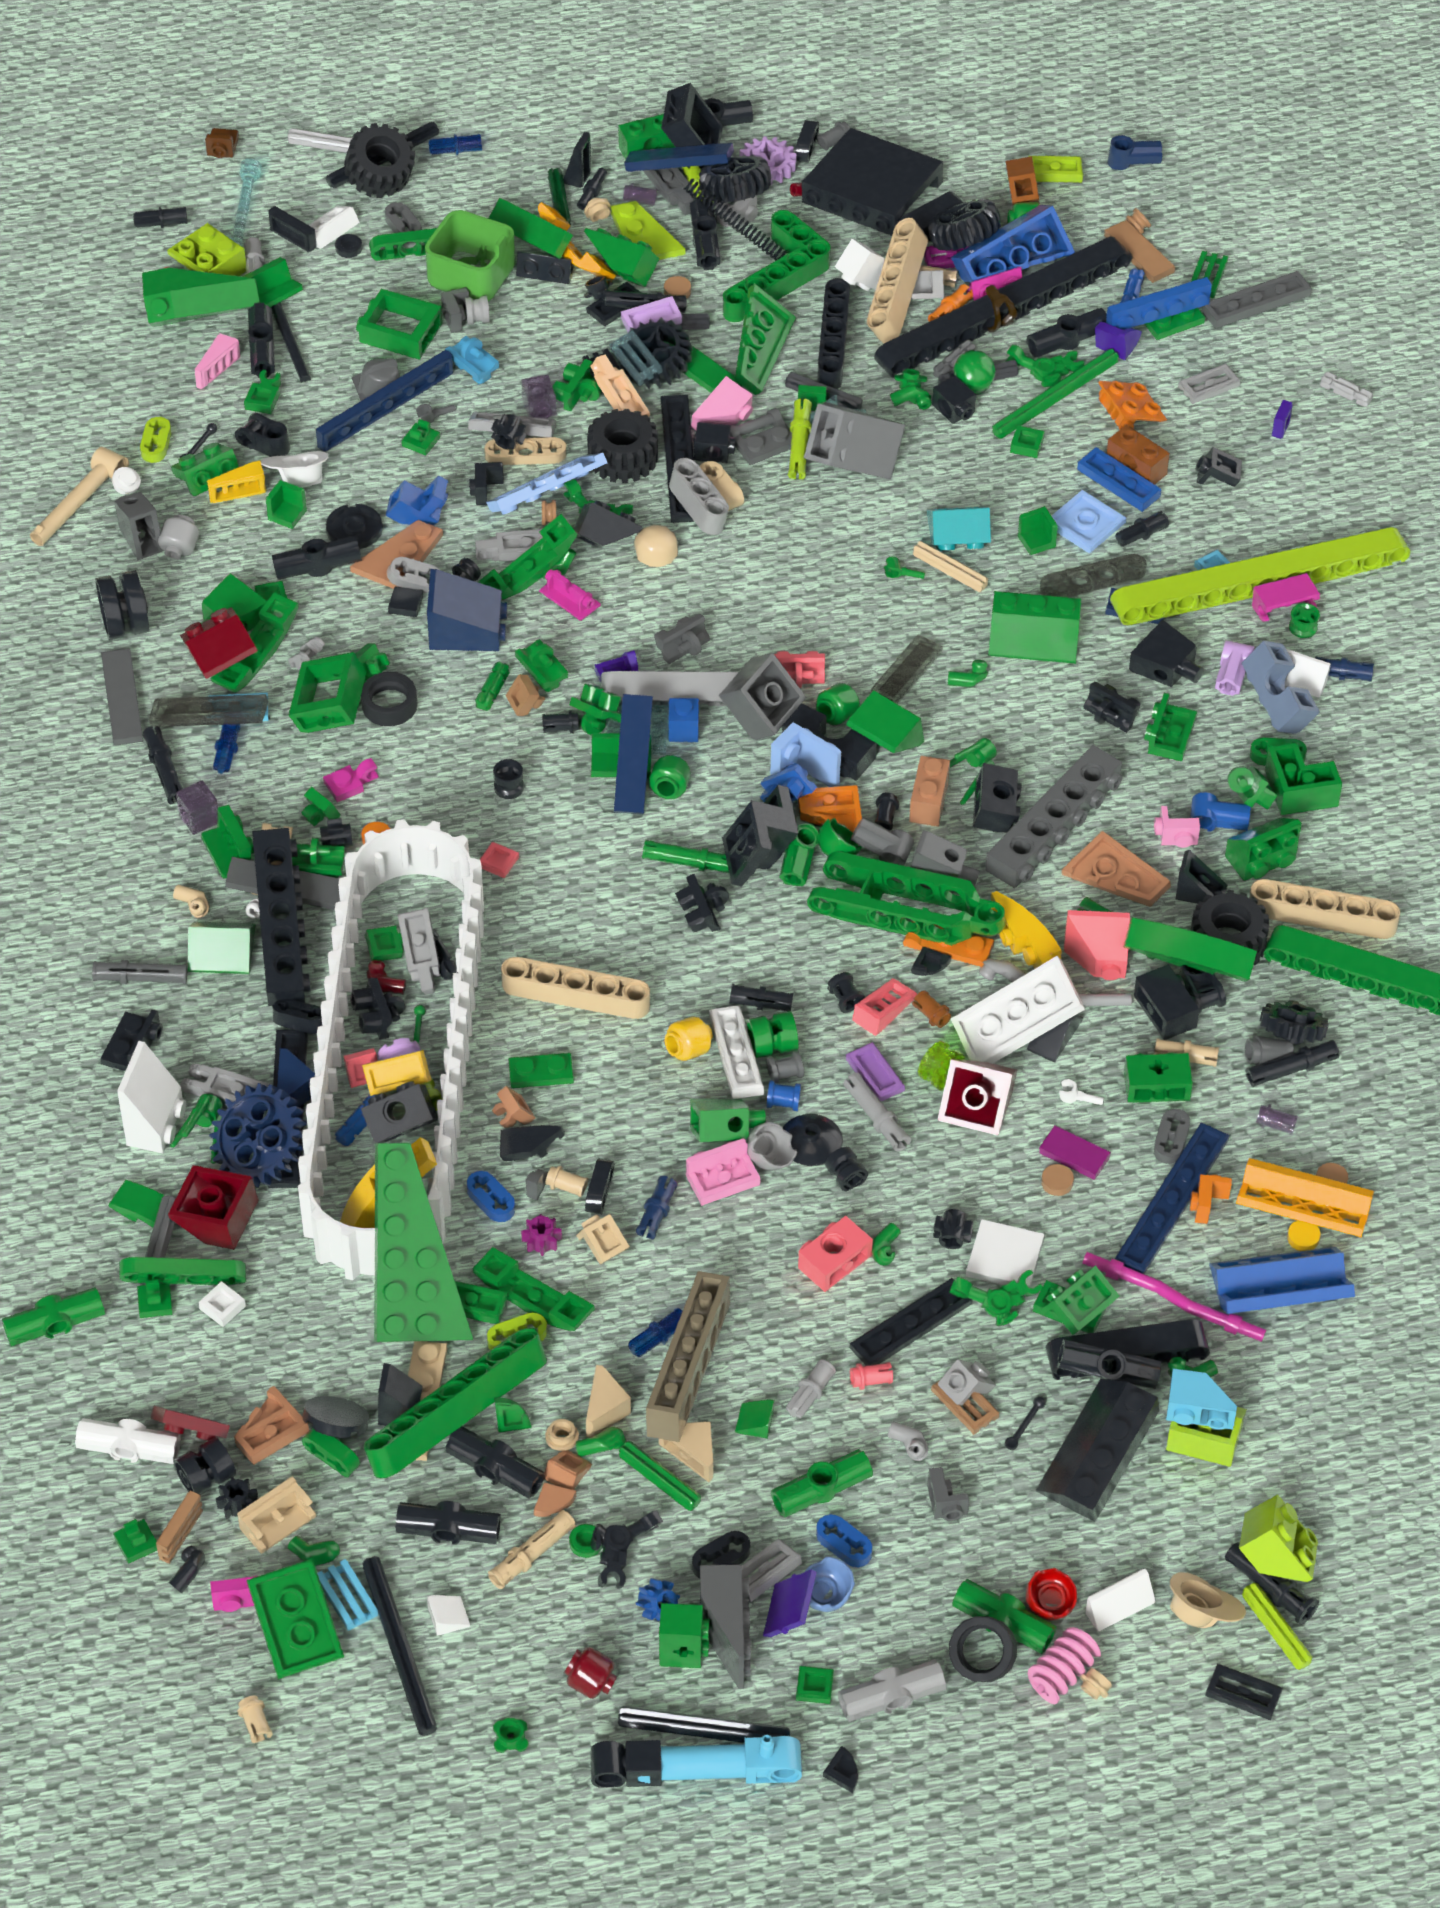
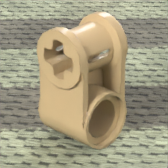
M707 461L699 466L728 503V511L744 504L741 488L730 478L719 463Z

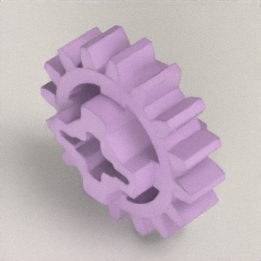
M763 136L762 141L754 138L752 145L745 143L744 149H740V156L754 155L767 160L772 176L771 185L773 180L782 183L783 177L791 178V172L796 170L797 155L793 153V146L787 147V141L785 140L779 143L777 142V137H774L771 141L766 136Z

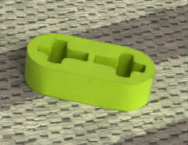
M153 417L146 422L140 443L141 457L146 462L157 463L165 458L171 438V425L168 419ZM157 428H161L159 430V434L155 435L154 431H156ZM153 445H157V448L154 450V452H150L152 450Z
M527 1313L492 1326L487 1333L488 1348L492 1350L501 1343L500 1340H497L496 1336L502 1335L503 1338H508L515 1332L527 1328L530 1324L538 1328V1334L542 1342L547 1335L545 1318L538 1313Z

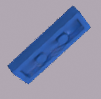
M1097 447L1078 461V471L1141 512L1161 497V488Z

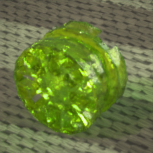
M938 1041L929 1048L922 1058L918 1068V1075L923 1080L931 1081L932 1086L937 1090L943 1091L951 1059L965 1060V1056L958 1050H951L947 1042Z

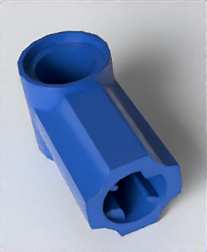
M1203 792L1193 796L1190 818H1199L1200 828L1207 829L1208 832L1213 831L1216 827L1248 831L1251 807L1246 804L1218 801L1215 795Z

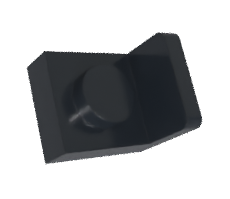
M1212 447L1205 456L1202 455L1196 464L1195 470L1198 471L1197 483L1204 484L1211 476L1235 487L1241 480L1242 460Z

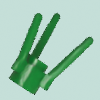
M980 738L970 747L955 754L954 758L950 760V768L965 759L972 767H982L983 763L995 765L992 759L997 755L996 747L989 739ZM977 776L961 799V805H965L974 793Z
M202 1094L195 1108L192 1109L189 1117L175 1135L170 1147L174 1148L183 1137L186 1138L196 1124L201 1127H210L212 1121H220L222 1117L218 1114L217 1110L222 1109V1101L214 1095ZM214 1126V1132H217L218 1127ZM213 1139L212 1145L217 1143V1140ZM211 1150V1163L215 1164L216 1162H213V1158L218 1153Z

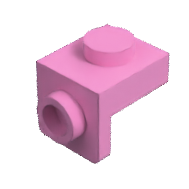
M1161 806L1160 817L1154 818L1155 835H1160L1161 845H1176L1181 848L1198 845L1199 818L1169 819L1167 806Z

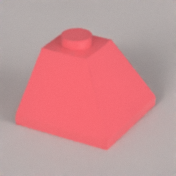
M1068 910L1064 952L1094 977H1102L1109 981L1125 978L1128 949L1124 948L1123 945L1130 923V913Z

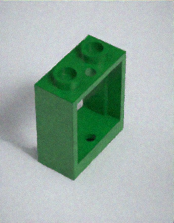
M381 288L377 296L370 300L368 310L364 316H360L357 321L356 331L359 332V342L420 360L442 326V307ZM384 310L420 320L412 334L376 324Z
M354 652L301 663L288 714L300 732L310 733L354 724L367 672ZM340 680L336 698L313 702L318 683Z

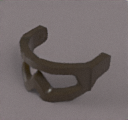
M994 285L986 287L985 292L992 301L995 316L994 326L987 327L988 331L996 332L1000 325L1008 326L1015 323L1013 319L1017 317V311L1013 302L1007 295L999 293ZM1005 303L1009 313L1001 321L999 308Z

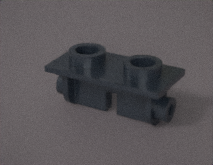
M518 251L516 276L569 284L570 274L573 273L574 269L571 259H559L553 256Z

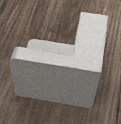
M943 270L919 271L911 299L944 298Z

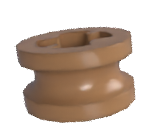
M1137 208L1133 209L1131 216L1127 215L1125 217L1141 234L1144 233V228L1151 227L1150 222Z
M542 500V525H546L547 522H551L556 518V500H552L550 503Z

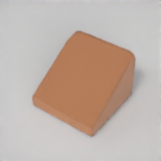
M569 1450L561 1451L548 1460L545 1469V1480L556 1486L574 1490L592 1464Z

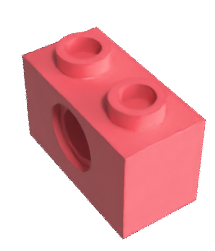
M844 1216L837 1223H830L815 1240H809L803 1244L799 1250L798 1269L826 1292L872 1256L873 1239L851 1219Z

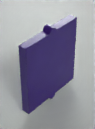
M811 1569L798 1575L794 1573L791 1578L774 1585L763 1636L773 1637L781 1633L787 1634L789 1630L805 1624L817 1572Z

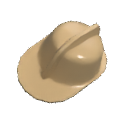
M1179 1572L1170 1579V1588L1174 1593L1170 1608L1180 1620L1188 1625L1208 1628L1212 1627L1218 1620L1236 1622L1243 1619L1246 1615L1245 1606L1240 1600L1212 1586L1196 1575Z

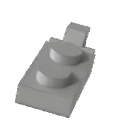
M542 529L497 532L496 536L489 538V540H476V559H492V561L516 560L543 538L539 533Z
M424 908L398 914L408 972L413 982L420 980L421 991L425 995L435 993L433 977L440 976V964L429 909Z

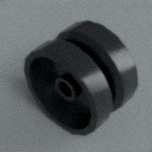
M136 570L120 574V592L117 590L115 580L110 575L95 578L99 606L108 640L124 637L126 633L125 618H127L130 631L134 635L150 632L146 597Z

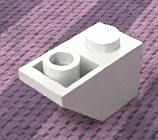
M851 239L835 267L843 273L841 278L854 286L856 284L866 291H869L870 288L876 290L884 258L867 245Z

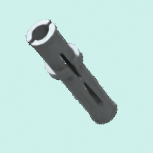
M121 960V963L93 961L92 979L93 981H120L121 984H128V981L186 984L188 968L187 964L129 963L128 960Z

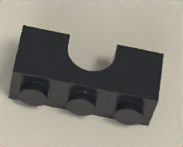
M801 703L782 725V733L794 722L802 728L809 729L814 735L824 741L834 744L841 751L840 776L843 778L849 777L857 781L876 759L877 743L852 728L842 738L831 739L825 737L827 716Z

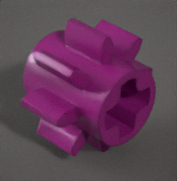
M539 1214V1216L532 1220H526V1230L521 1231L522 1242H527L528 1252L535 1250L540 1252L541 1256H544L545 1252L550 1249L557 1251V1241L562 1240V1229L556 1228L555 1218L550 1219Z

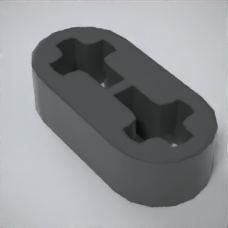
M395 202L387 205L385 208V221L394 233L422 230L420 222L405 204Z
M1170 1109L1162 1116L1154 1145V1155L1162 1163H1176L1184 1150L1190 1127V1117L1185 1111ZM1174 1120L1180 1121L1176 1132L1171 1131V1125ZM1168 1140L1173 1141L1171 1151L1165 1152L1164 1148L1167 1146Z

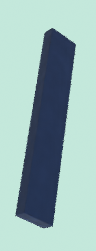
M447 350L442 351L316 428L317 447L323 452H327L452 375V354Z
M1202 1122L1200 1123L1115 1257L1116 1260L1123 1262L1127 1268L1143 1274L1146 1273L1190 1203L1191 1192H1197L1200 1174H1208L1229 1141L1230 1135Z

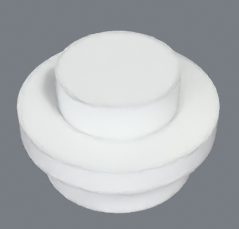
M129 467L118 468L112 476L114 489L120 494L136 492L141 483L139 474Z

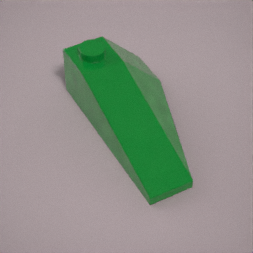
M170 267L142 273L143 298L148 323L152 327L248 309L254 303H260L255 278Z

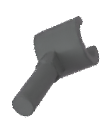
M421 404L416 409L418 417L429 423H432L440 415L456 411L455 405L432 410L429 404Z

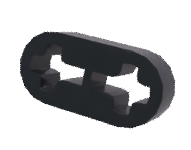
M807 119L804 121L796 144V161L809 163L819 134L818 121Z
M281 999L272 1005L273 1022L279 1026L316 1034L318 1027L322 1026L320 1006L293 999Z
M597 1159L586 1196L585 1212L602 1215L614 1174V1161Z
M731 1531L698 1549L692 1557V1571L694 1575L700 1579V1565L703 1559L707 1562L713 1561V1565H740L746 1561L750 1555L749 1537L743 1532ZM730 1543H734L736 1546L742 1544L741 1551L737 1552L735 1549L729 1551Z

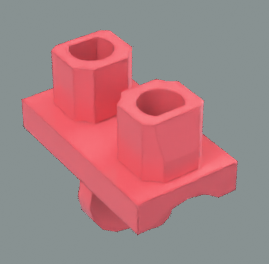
M778 651L774 654L799 688H802V684H825V653L819 654L818 651H807L805 654H790L788 651Z

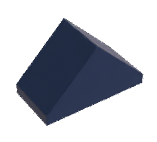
M280 1049L277 1088L288 1092L290 1097L297 1099L296 1106L301 1107L311 1099L310 1078L315 1077V1073L289 1050Z

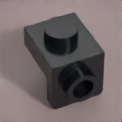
M502 462L474 463L475 479H469L470 496L476 497V506L487 505V485L504 484Z

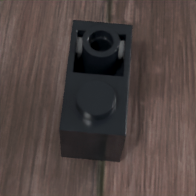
M595 500L594 503L584 504L574 530L578 534L576 538L592 546L601 547L639 533L642 526L635 523L636 519L625 513L617 515L610 511L611 507Z

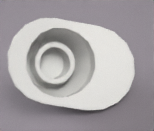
M313 451L297 455L264 458L261 460V465L278 469L283 481L304 488L322 482V462L326 461L329 457L326 452Z

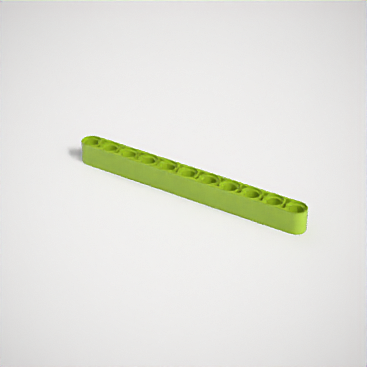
M1390 527L1125 586L1117 589L1111 595L1110 602L1123 625H1135L1159 618L1253 598V587L1306 573L1312 582L1316 584L1393 565L1392 562L1400 560L1405 562L1410 556V549L1399 530Z

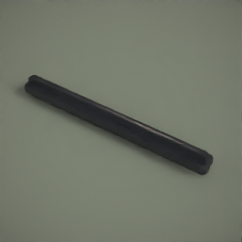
M377 1556L366 1558L362 1563L363 1570L418 1733L421 1736L432 1734L437 1730L436 1721L381 1560Z

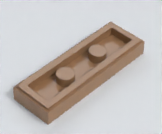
M1127 220L1104 230L1106 238L1115 237L1132 254L1131 263L1139 270L1142 269L1145 273L1144 275L1152 283L1175 272V266Z

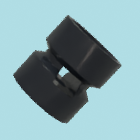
M216 1437L200 1445L198 1453L189 1451L173 1461L177 1475L187 1491H192L199 1495L211 1490L213 1482L220 1485L231 1479V1477L236 1476V1469L228 1451Z

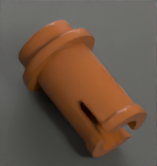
M926 990L919 992L914 997L915 1001L912 1002V1005L929 1019L931 1026L934 1027L936 1025L938 1028H942L950 1021L951 1014L949 1013V1008L946 1005H940Z

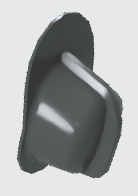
M373 358L364 365L362 373L352 377L360 401L400 378L397 361L394 358Z

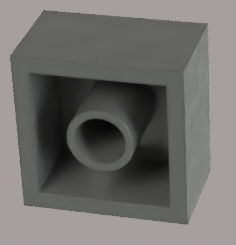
M773 652L751 658L719 694L721 700L747 734L754 740L775 735L807 698Z

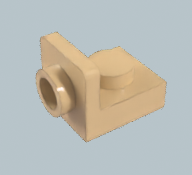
M597 1214L581 1224L584 1229L576 1235L579 1241L583 1238L585 1239L600 1265L630 1247L610 1214L601 1219Z

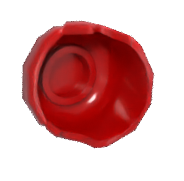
M1057 1568L1037 1570L1026 1586V1602L1031 1612L1042 1619H1061L1068 1616L1075 1608L1077 1603V1587L1069 1575ZM1046 1604H1054V1605H1057V1606L1050 1607V1606H1047Z

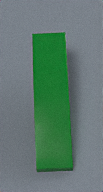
M1134 917L1130 919L1123 945L1124 948L1179 967L1187 965L1210 974L1217 972L1244 982L1250 980L1257 953L1256 950L1222 939Z

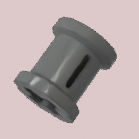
M798 1050L792 1051L791 1055L766 1058L768 1074L775 1083H778L781 1079L794 1076L798 1078L804 1077L803 1062Z

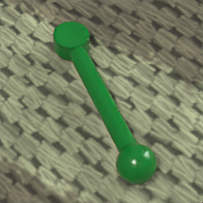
M417 1005L414 1008L416 1022L413 1041H416L418 1044L420 1041L422 1016L426 1013L423 1005Z

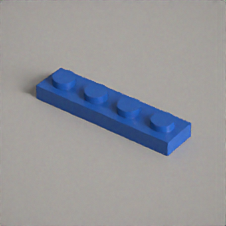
M1205 277L1109 306L1107 308L1106 323L1125 330L1200 308L1209 304L1212 284Z

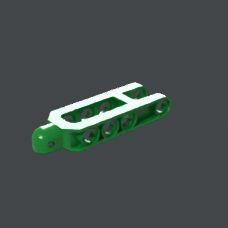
M837 851L828 855L823 866L824 874L830 879L861 888L860 893L841 888L834 890L816 887L812 888L807 899L808 907L816 913L903 935L908 934V932H915L914 934L918 935L921 939L938 943L943 942L951 946L971 938L973 933L995 936L1001 933L1006 923L1004 907L995 901L981 899L969 880ZM835 865H840V866H842L845 870L839 869V868L836 867ZM891 877L901 880L902 883L893 880ZM920 884H925L931 889L924 888ZM948 890L955 891V892H957L960 896H957V895H955V894H952V893L949 892ZM885 893L961 910L962 912L949 916L931 912L929 908L923 907L918 909L900 905L898 901L893 903L883 901L881 898ZM819 898L824 899L829 903L823 902ZM876 911L881 912V913L885 914L886 916L880 915V914L877 913ZM905 918L911 919V920H913L915 923H912V922L908 921V920L905 919ZM933 924L939 925L944 929L938 928Z

